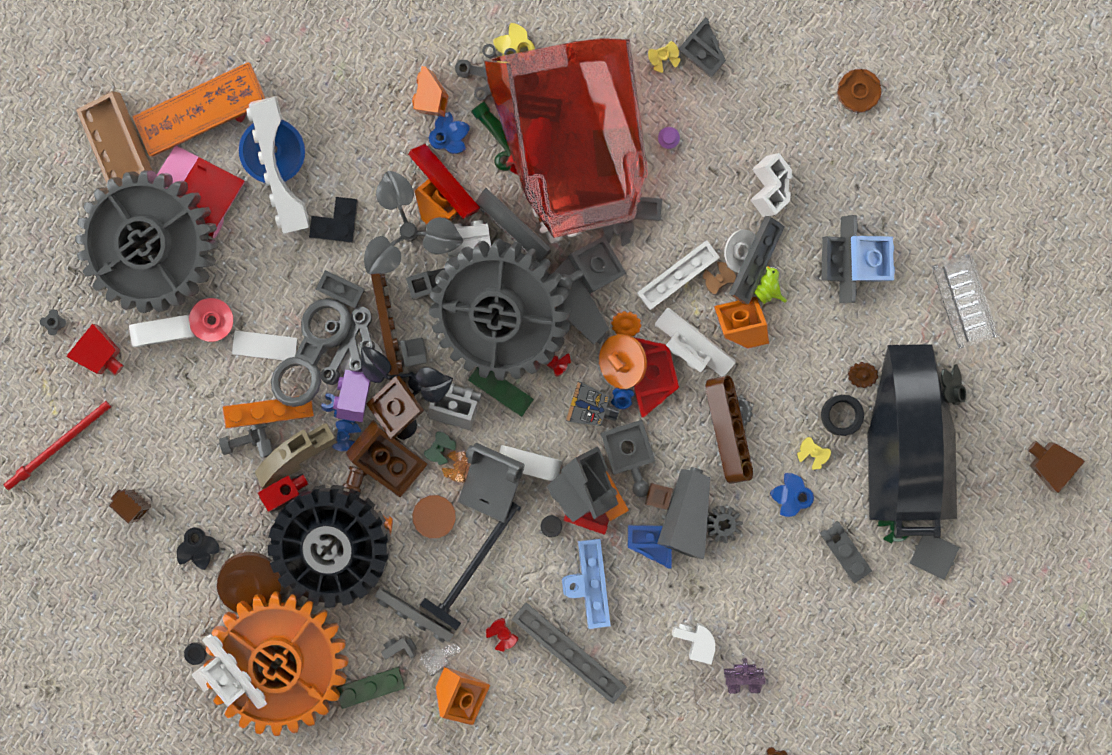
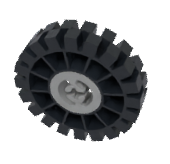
M325 485L314 486L310 491L306 489L283 507L270 529L268 538H271V541L267 547L268 556L273 558L270 562L273 573L279 572L280 577L278 581L284 589L287 586L293 589L290 593L291 595H296V598L299 600L304 596L308 598L307 602H313L314 606H318L319 602H323L325 608L336 607L341 602L343 606L354 603L358 597L359 599L363 598L370 592L372 587L376 586L388 564L387 561L391 552V545H389L391 536L389 527L385 528L384 526L386 519L381 511L376 512L374 510L375 504L369 498L363 500L360 498L361 493L352 488L349 492L344 491V486L332 485L331 488H326ZM336 536L338 540L335 542L334 546L325 553V555L322 558L320 554L322 553L324 548L333 541V539Z

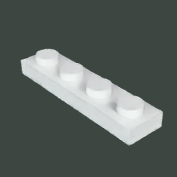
M706 240L637 292L647 308L651 310L720 257Z

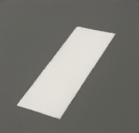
M235 331L232 354L286 360L287 358L295 357L297 338Z

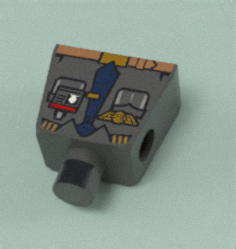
M578 381L566 421L601 426L603 418L616 421L620 409L608 405L610 396Z

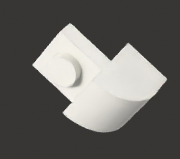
M680 623L679 627L674 626L672 631L673 637L692 641L689 658L712 665L715 653V640L711 632L700 623H697L695 631L692 630V626Z

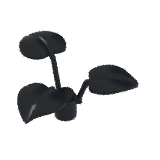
M367 346L361 349L360 362L362 372L367 379L374 383H381L384 377L388 380L393 379L395 376H400L401 378L409 377L408 385L414 391L412 393L414 397L421 391L423 398L431 403H436L443 399L451 387L453 378L431 367H423L415 374L411 371L406 374L389 375L391 364L382 353ZM416 419L396 437L405 440L413 436L417 430Z

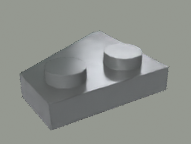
M705 17L678 50L707 76L712 78L726 60L710 27V22Z

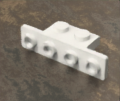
M667 308L655 323L656 326L671 337L666 344L674 355L683 358L691 368L697 369L699 372L707 365L720 376H725L736 362L734 358L670 308Z
M210 634L202 639L216 658L199 672L226 706L232 704L245 693L258 709L264 707L267 704L264 700V694L258 688H254L250 683L251 678L245 671L241 672L236 665V659L224 651L222 648L223 644L219 638L213 637Z

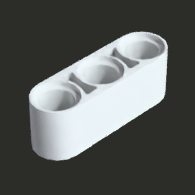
M189 315L129 325L132 347L195 337L190 328Z
M504 445L500 447L499 453L524 463L523 474L553 481L560 473L561 460Z

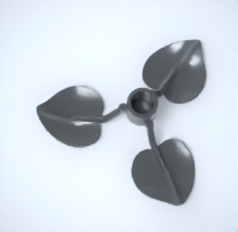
M393 171L385 172L376 190L377 200L385 209L393 210L398 207L404 224L400 227L401 236L391 243L384 236L375 237L369 242L364 254V265L368 274H385L394 271L401 262V252L394 245L403 240L414 241L418 236H425L423 247L433 254L451 252L463 243V238L454 224L446 218L438 217L429 221L426 226V232H419L413 223L408 222L402 205L412 203L414 197L413 188L409 181L401 174Z

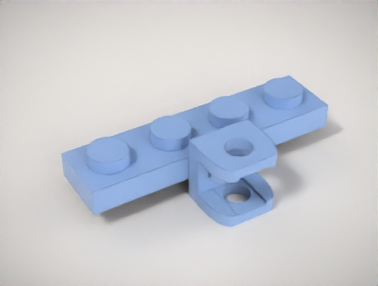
M598 538L578 541L581 573L567 575L562 578L563 594L569 598L584 597L588 629L609 627L611 625L601 540ZM575 583V588L570 590V585Z

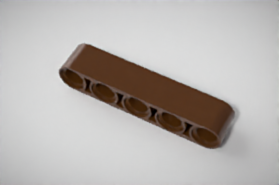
M728 375L708 379L705 389L725 479L729 484L750 481L753 478V467L733 379Z

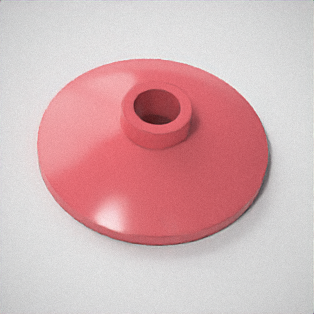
M203 299L196 303L190 312V328L201 340L207 342L219 341L225 338L233 327L232 311L225 302L219 299ZM212 316L216 318V322L213 325L208 323V319Z

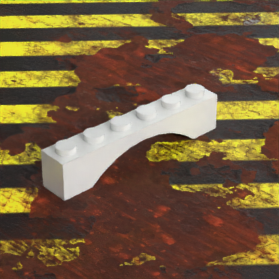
M277 96L250 102L249 108L246 109L249 121H253L255 130H252L255 143L260 145L261 151L258 152L261 165L265 164L267 173H264L266 185L271 186L272 194L269 196L272 207L277 209L278 215L275 216L277 227L282 228L283 234L309 228L310 221L305 203L287 187L276 164L275 137L282 120Z

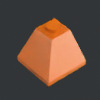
M429 179L414 191L421 220L426 224L438 217L452 221L458 215L457 211Z
M757 296L751 298L749 305L738 300L714 306L724 338L746 348L769 344L767 323Z
M444 667L436 685L440 717L473 725L490 685L463 672Z

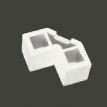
M780 153L766 156L752 169L765 186L750 200L762 217L776 215L790 202L789 179L792 178V169Z

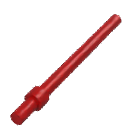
M107 401L102 403L29 464L21 466L16 470V474L3 484L7 490H11L20 481L28 479L36 468L108 411L111 405Z

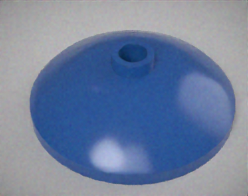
M281 120L275 137V146L277 147L275 158L279 173L285 182L294 177L302 167L305 158V144L299 131L289 122ZM253 123L245 130L240 139L239 157L246 172L256 180L265 183L264 173H267L265 164L261 165L258 152L261 149L259 143H255L252 130H255Z

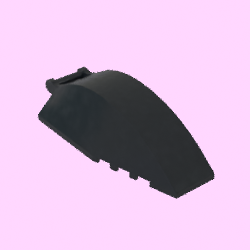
M932 344L887 345L880 384L877 388V397L872 410L870 427H868L869 520L894 521L895 539H901L902 536H933L934 538H940V520L957 519L956 431L948 402L943 396L944 387L941 383ZM932 520V527H902V521Z

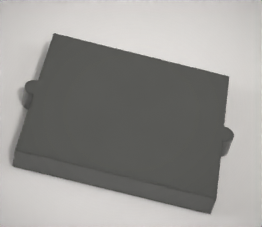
M922 536L918 545H915L916 550L909 563L945 580L950 567L954 565L953 561L960 547L941 538Z

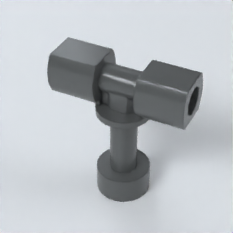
M252 425V429L248 430V435L230 440L229 436L219 438L223 455L233 453V448L248 443L258 447L261 458L270 455L274 449L271 439H267L265 432L267 425Z

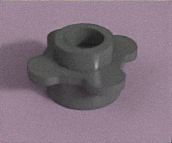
M52 309L45 318L40 319V325L45 326L49 335H56L57 331L66 326V320L58 315L57 310Z

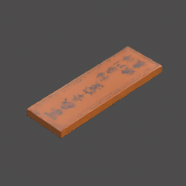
M247 62L132 117L149 156L153 157L247 113L246 109L249 108L250 102L266 98L251 63Z

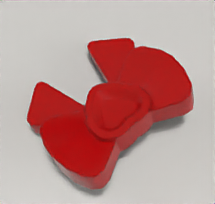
M566 354L561 359L554 355L552 361L547 364L553 370L556 377L561 376L567 369L568 364L571 363L570 354Z
M504 618L495 620L486 629V638L497 635L498 639L501 640L495 647V650L504 652L506 649L512 648L519 640L506 627Z

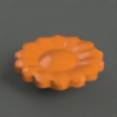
M626 311L617 313L611 322L612 330L615 331V334H627L630 336H635L636 333H639L642 326L641 320L636 314L632 312L627 313Z

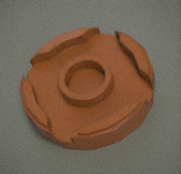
M867 69L849 71L838 84L837 94L839 101L851 112L862 113L869 111L878 103L881 97L880 80Z
M429 495L422 498L415 505L412 513L413 524L422 536L430 539L441 538L447 535L454 527L456 511L453 504L447 498L439 495Z

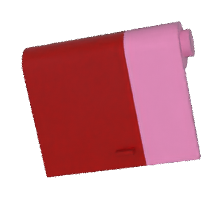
M175 146L157 176L162 173H168L172 175L173 183L185 181L188 184L186 194L198 192L201 195L200 202L196 206L198 208L209 207L211 210L209 216L204 220L205 223L216 224L217 230L208 234L209 237L214 239L222 228L224 216L245 181Z

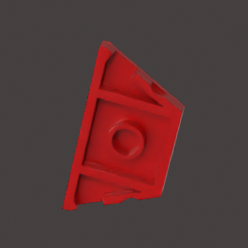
M635 338L643 347L647 360L645 375L634 386L642 418L679 388L669 347L666 344Z

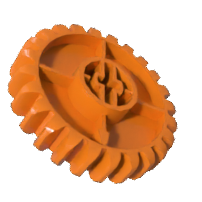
M278 591L273 592L269 603H266L265 598L261 594H256L253 598V608L247 602L240 601L237 604L238 616L235 613L226 612L223 616V622L226 627L216 626L212 631L213 637L216 636L222 642L224 651L236 659V665L241 672L245 671L251 678L250 683L254 688L261 690L265 696L264 700L267 704L258 709L249 697L243 693L228 706L224 714L227 718H231L237 713L240 714L239 727L241 728L247 727L251 721L255 722L256 734L261 735L266 725H271L273 735L280 736L282 728L286 724L288 729L295 734L298 733L301 719L308 726L315 725V711L321 715H327L330 711L327 700L337 701L340 698V692L334 685H343L347 679L345 673L337 670L346 667L349 662L347 656L337 654L345 648L346 641L341 638H332L337 633L339 625L331 623L325 626L324 622L328 611L323 609L313 614L311 612L313 602L306 601L302 607L298 606V599L294 594L289 596L286 603L282 602ZM271 645H281V646H283V647H279V648L276 650V649H275L274 647H272ZM206 646V652L209 655L215 657L214 654L210 651V649ZM289 650H290V652L294 655L297 664L294 663L292 660L289 659V658H290V653L288 652ZM278 657L282 660L281 666L279 665L277 669L271 667V664ZM214 658L207 660L204 664V667L208 663H210ZM257 664L264 668L262 673L259 671ZM277 677V678L280 679L281 681H272V680H275V678ZM207 682V683H206L207 687H208L209 689H213V688L209 685V683ZM218 695L213 699L216 705L224 703Z

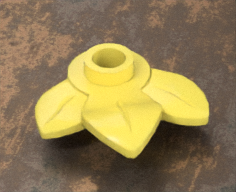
M510 23L509 35L493 39L495 48L502 53L500 60L504 66H513L511 62L506 61L504 58V52L508 48H513L517 52L519 61H528L535 54V46L528 40L526 30L516 23ZM522 47L528 48V52L526 54H522L520 52V49ZM512 51L506 54L508 59H512L515 56Z

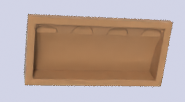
M111 91L76 109L106 183L113 177L122 179L123 174L126 172L135 171L140 175L144 170H152L120 92Z

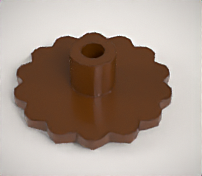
M856 363L848 371V380L851 381L852 385H856L857 388L871 387L878 379V370L875 369V366L870 365V363Z

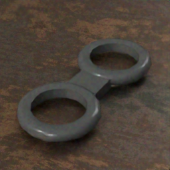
M330 298L320 299L309 305L303 313L301 331L304 339L295 357L282 361L273 371L271 378V390L275 398L283 405L291 407L305 405L313 400L319 392L321 372L317 364L325 348L334 347L342 342L348 335L351 326L350 313L340 301ZM321 309H336L340 313L342 321L338 332L326 339L315 337L311 332L310 326L312 317ZM294 366L306 367L309 369L312 378L310 388L299 397L286 396L281 390L280 382L283 374Z

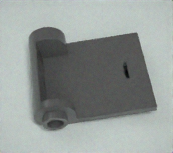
M475 443L473 446L470 445L466 452L467 462L471 465L458 502L504 523L525 465L495 450Z

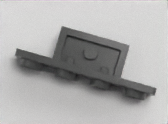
M857 215L841 217L840 237H822V281L840 282L839 303L843 304L856 302V281H852L851 237L857 236Z

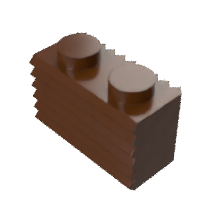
M119 489L110 498L112 502L109 507L128 524L138 522L151 508V504H148V501H145L142 495H138L135 489H123L122 491Z

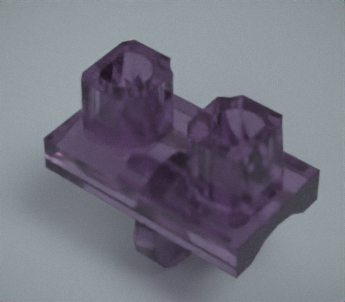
M742 658V664H734L733 669H724L725 684L730 694L739 693L740 685H748V690L751 693H760L762 685H765L766 678L764 677L763 668H756V664H748L747 658Z

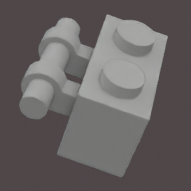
M452 383L443 399L436 403L430 402L428 408L429 419L471 431L477 414V401L480 402L482 393L475 392L473 388L467 387L465 389Z

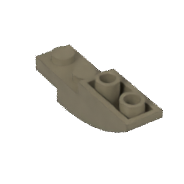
M327 423L309 433L303 429L293 435L268 455L254 472L262 489L302 469L300 463L336 444L337 441Z

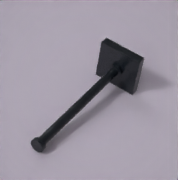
M512 502L506 521L504 523L498 522L442 604L439 603L436 606L424 598L420 606L457 630L461 622L449 615L450 607L517 511L521 510V507Z

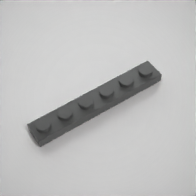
M527 602L524 603L512 618L516 624L612 704L627 688L624 683Z

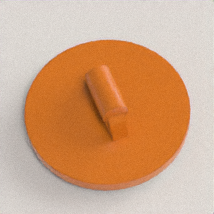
M627 334L613 335L603 343L599 353L600 370L604 378L612 386L627 389L636 386L643 379L647 367L646 355L643 347L634 337Z

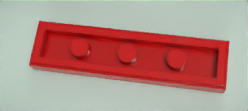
M426 144L410 150L408 153L410 158L462 219L479 211L480 207Z

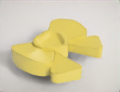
M673 41L657 50H648V59L654 65L653 69L655 71L663 73L662 60L666 61L669 58L675 68L680 62L678 57L679 50Z
M807 437L802 441L800 452H797L799 461L802 462L810 454L811 457H815L811 467L812 470L821 469V464L826 463L830 458L831 450L821 448L814 444L811 437Z

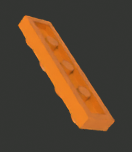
M277 399L222 407L225 429L314 416L312 401L297 407L283 405Z

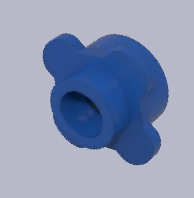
M616 388L612 391L614 396L611 399V404L618 409H626L632 405L633 390Z

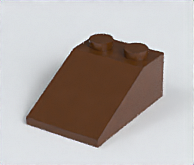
M375 420L368 425L346 452L349 460L400 498L428 465L427 462L397 437L389 438L383 427Z

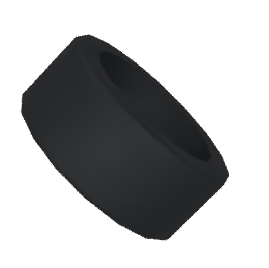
M836 395L828 399L823 405L821 420L827 431L834 435L847 436L854 434L860 429L864 422V410L856 398L850 395ZM840 402L848 403L855 411L854 422L846 428H838L830 420V410L835 404Z

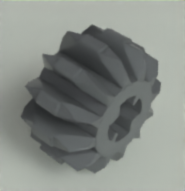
M720 506V513L715 508L712 509L715 517L713 518L708 515V520L712 521V523H707V528H713L708 532V535L713 536L716 534V542L720 540L721 536H723L724 543H728L727 536H730L733 541L736 540L733 532L735 531L738 534L742 532L736 526L743 525V522L735 521V519L739 518L740 514L735 513L731 516L733 512L732 507L728 508L727 513H725L724 506ZM728 519L726 523L729 524V527L720 530L719 522Z

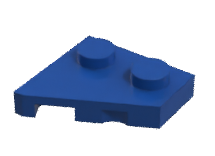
M628 525V548L668 569H672V550L657 544L663 525Z

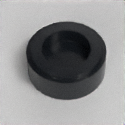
M546 516L541 522V531L547 537H556L562 531V522L557 516Z
M199 642L189 644L184 650L185 660L192 665L202 663L207 657L206 647Z

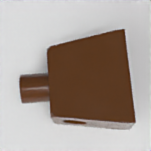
M1034 441L1027 450L1036 457L1030 464V467L1049 490L1054 493H1059L1085 462L1082 458L1053 442H1049L1043 447L1040 443Z

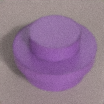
M665 127L659 132L658 142L663 148L672 149L678 145L680 135L675 128Z

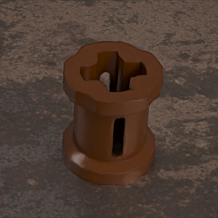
M349 466L350 473L346 483H343L342 486L349 490L352 488L361 493L362 489L360 486L367 473L360 468Z

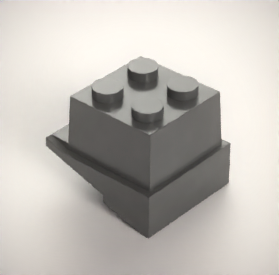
M598 446L574 458L561 469L562 473L546 486L552 498L560 504L564 514L572 522L590 512L593 519H596L619 504L616 498L617 491L611 486L606 474L608 468Z

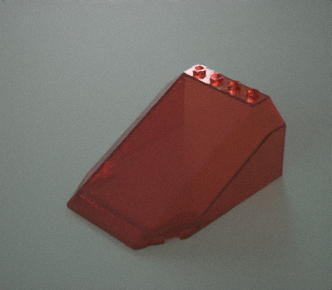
M599 38L574 41L497 56L486 60L485 68L488 85L525 197L552 237L557 238L634 220L637 213V204L642 195L640 193L644 178H647L648 167L630 39Z

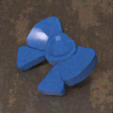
M339 420L335 422L338 430L336 435L337 443L332 445V447L342 452L347 451L355 442L349 439V433L361 432V429L357 423L352 424L345 420Z

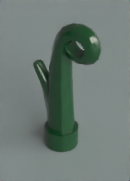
M484 101L476 106L471 113L476 120L479 119L505 150L496 155L494 163L499 170L508 171L511 166L506 167V164H501L500 159L502 157H510L514 147L505 132L515 134L516 131L496 118Z

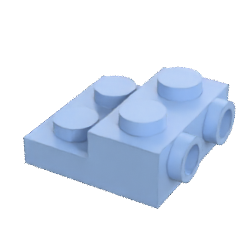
M851 237L852 281L886 282L894 280L893 237Z

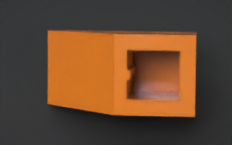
M421 66V72L417 75V92L412 99L413 109L421 114L445 117L449 95L433 71L426 66Z

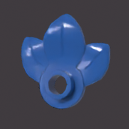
M446 112L445 117L439 116L436 119L435 129L429 135V143L438 150L445 149L451 154L461 153L466 150L461 140L468 134L470 126L462 121L453 122L452 114ZM441 135L444 139L439 141L436 139V136Z
M785 473V485L777 486L770 491L771 497L777 503L782 504L780 515L786 517L797 515L801 509L810 507L814 501L812 491L804 486L801 477L793 473ZM800 494L806 495L804 502L799 501Z

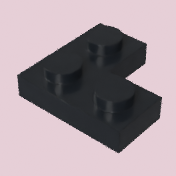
M336 197L333 218L311 216L309 238L353 243L358 199Z

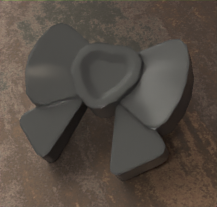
M607 217L603 225V236H605L610 244L614 233L616 235L621 234V245L625 246L631 242L630 238L634 233V223L632 221L618 222Z

